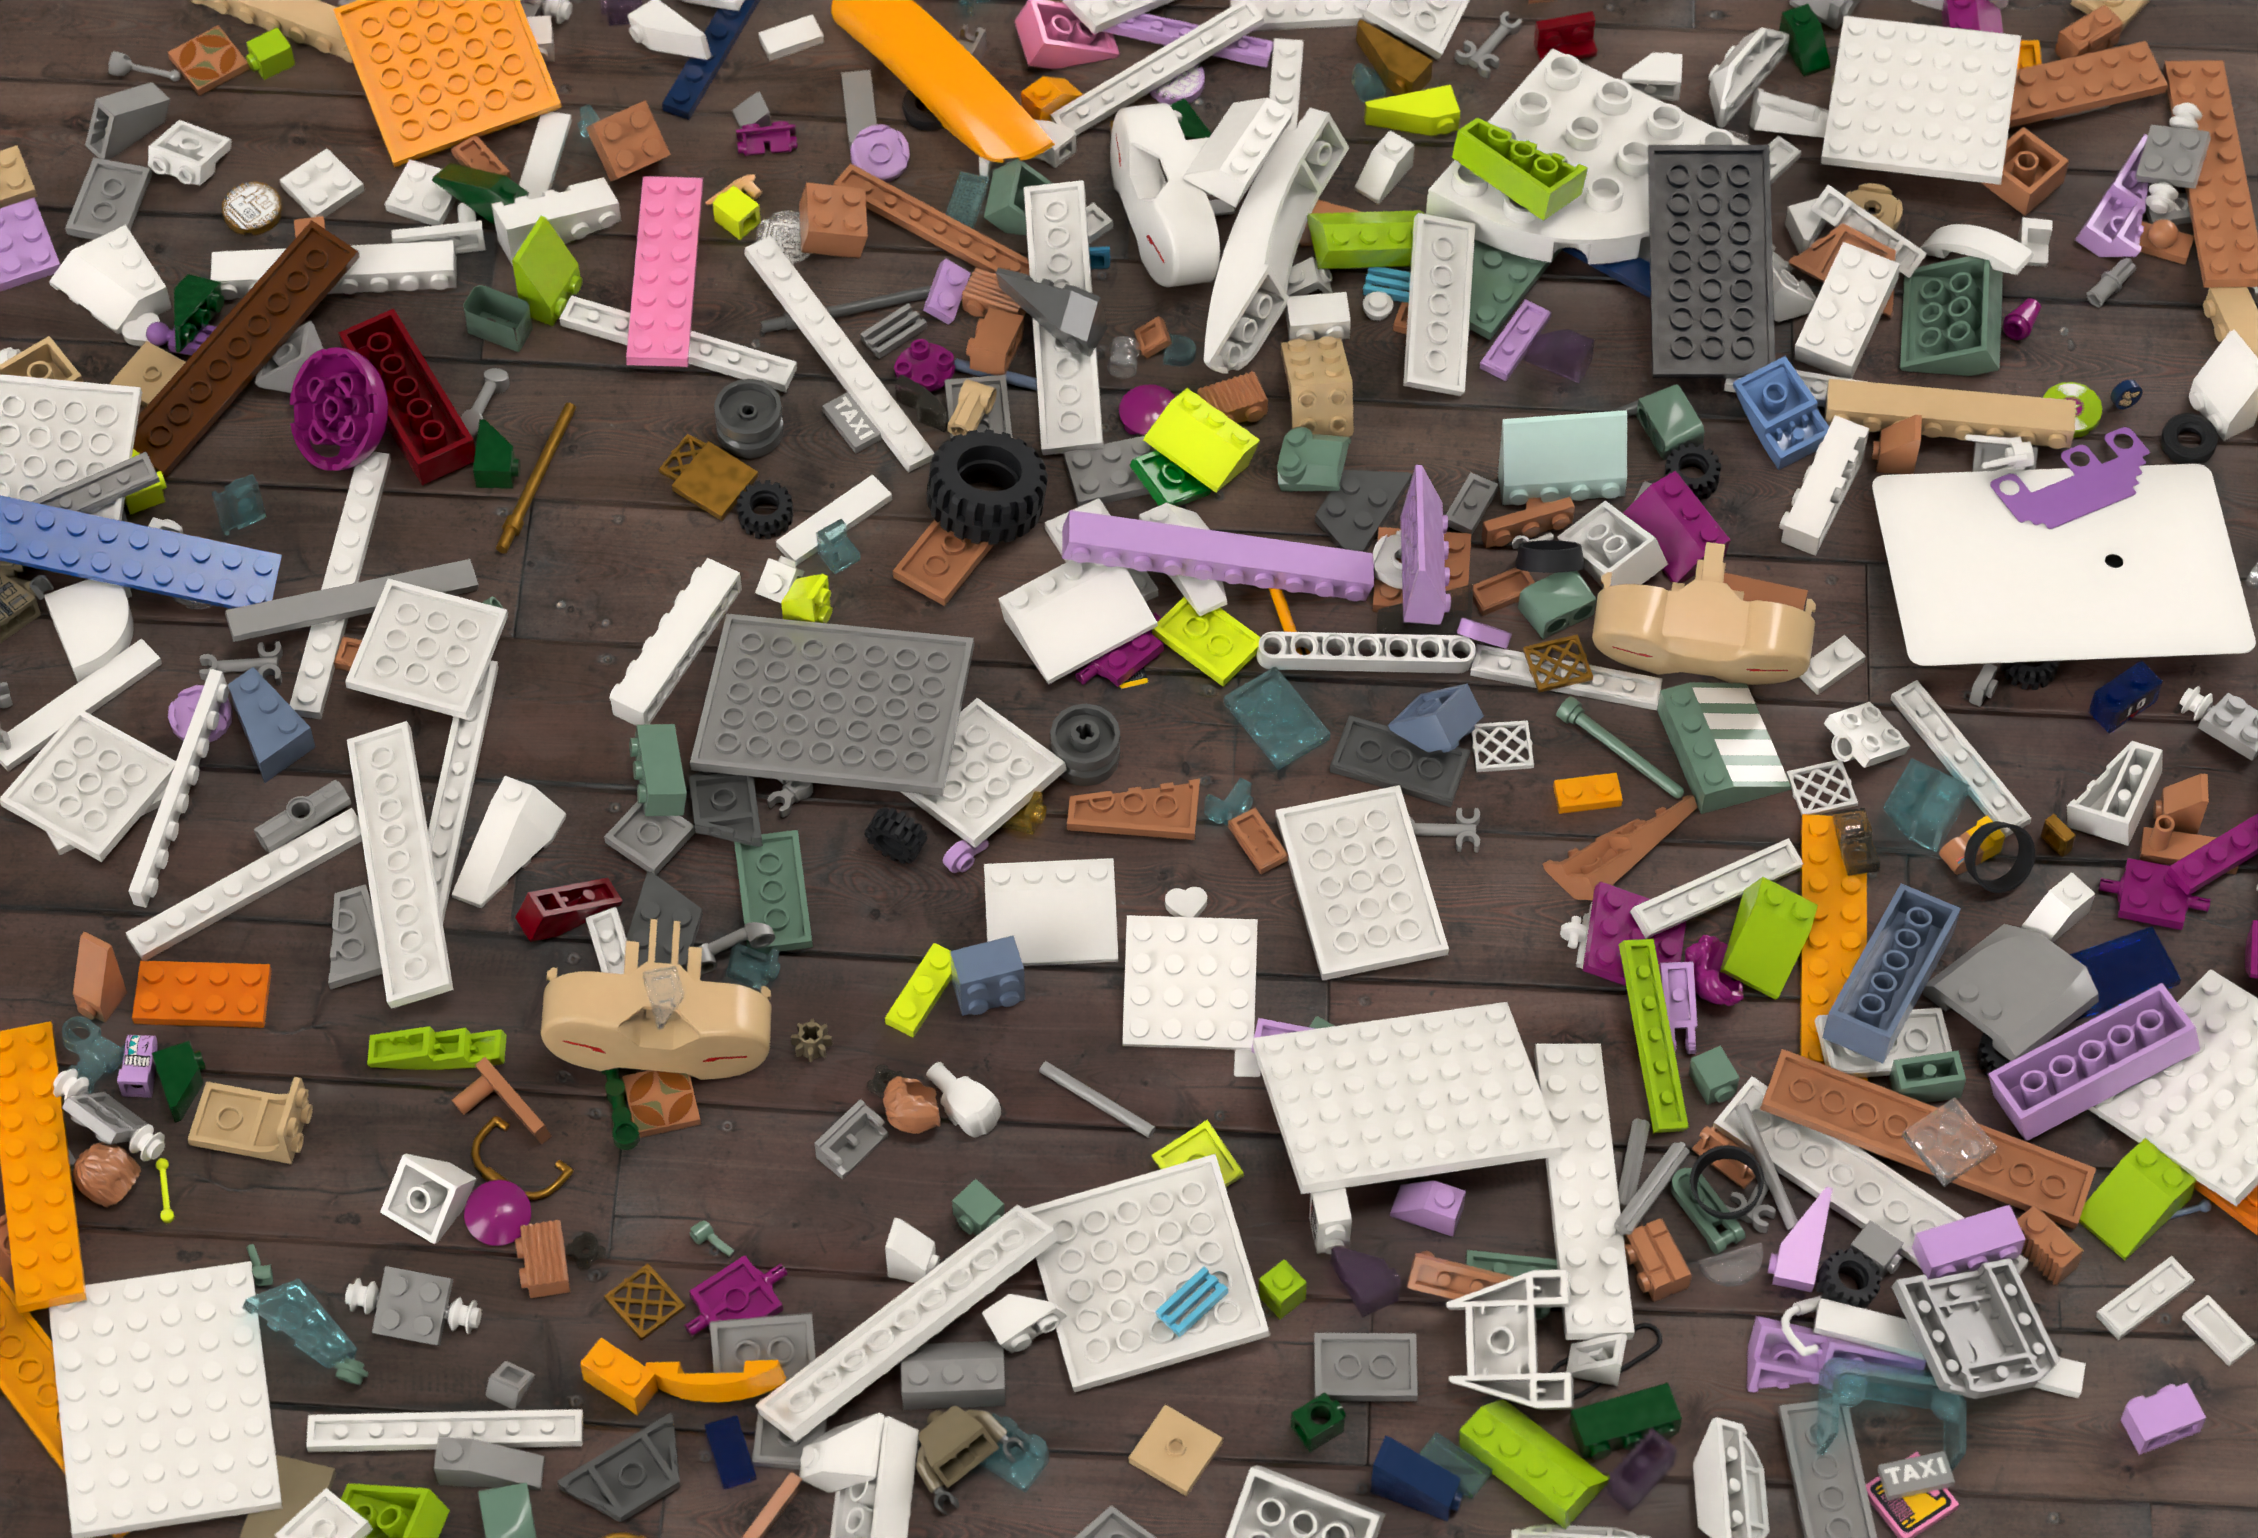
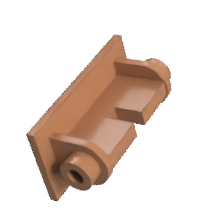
M1706 1126L1699 1135L1701 1139L1692 1150L1701 1156L1707 1150L1717 1146H1740L1718 1131L1717 1128ZM1722 1159L1711 1163V1165L1743 1189L1755 1178L1752 1170L1740 1161Z

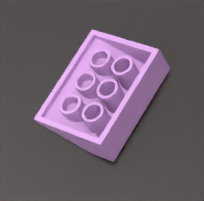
M1416 465L1400 516L1403 622L1441 625L1444 613H1449L1451 605V595L1446 594L1445 586L1449 585L1450 569L1445 567L1444 560L1448 559L1449 542L1444 541V534L1447 533L1448 516L1443 515L1442 501L1423 466Z

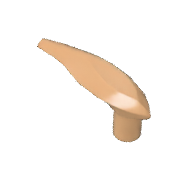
M745 175L729 184L705 203L706 205L713 204L720 193L726 192L733 185L742 192L746 191L753 200L759 198L762 191L753 183L755 175Z

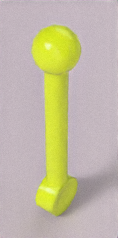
M160 1158L156 1161V1168L160 1171L163 1210L160 1216L164 1223H171L175 1215L170 1209L166 1173L169 1162L165 1158Z

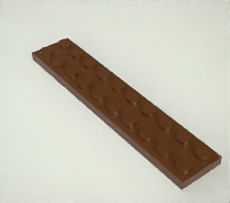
M311 220L138 415L133 449L140 454L147 452L155 471H161L163 477L166 478L360 258L359 252Z

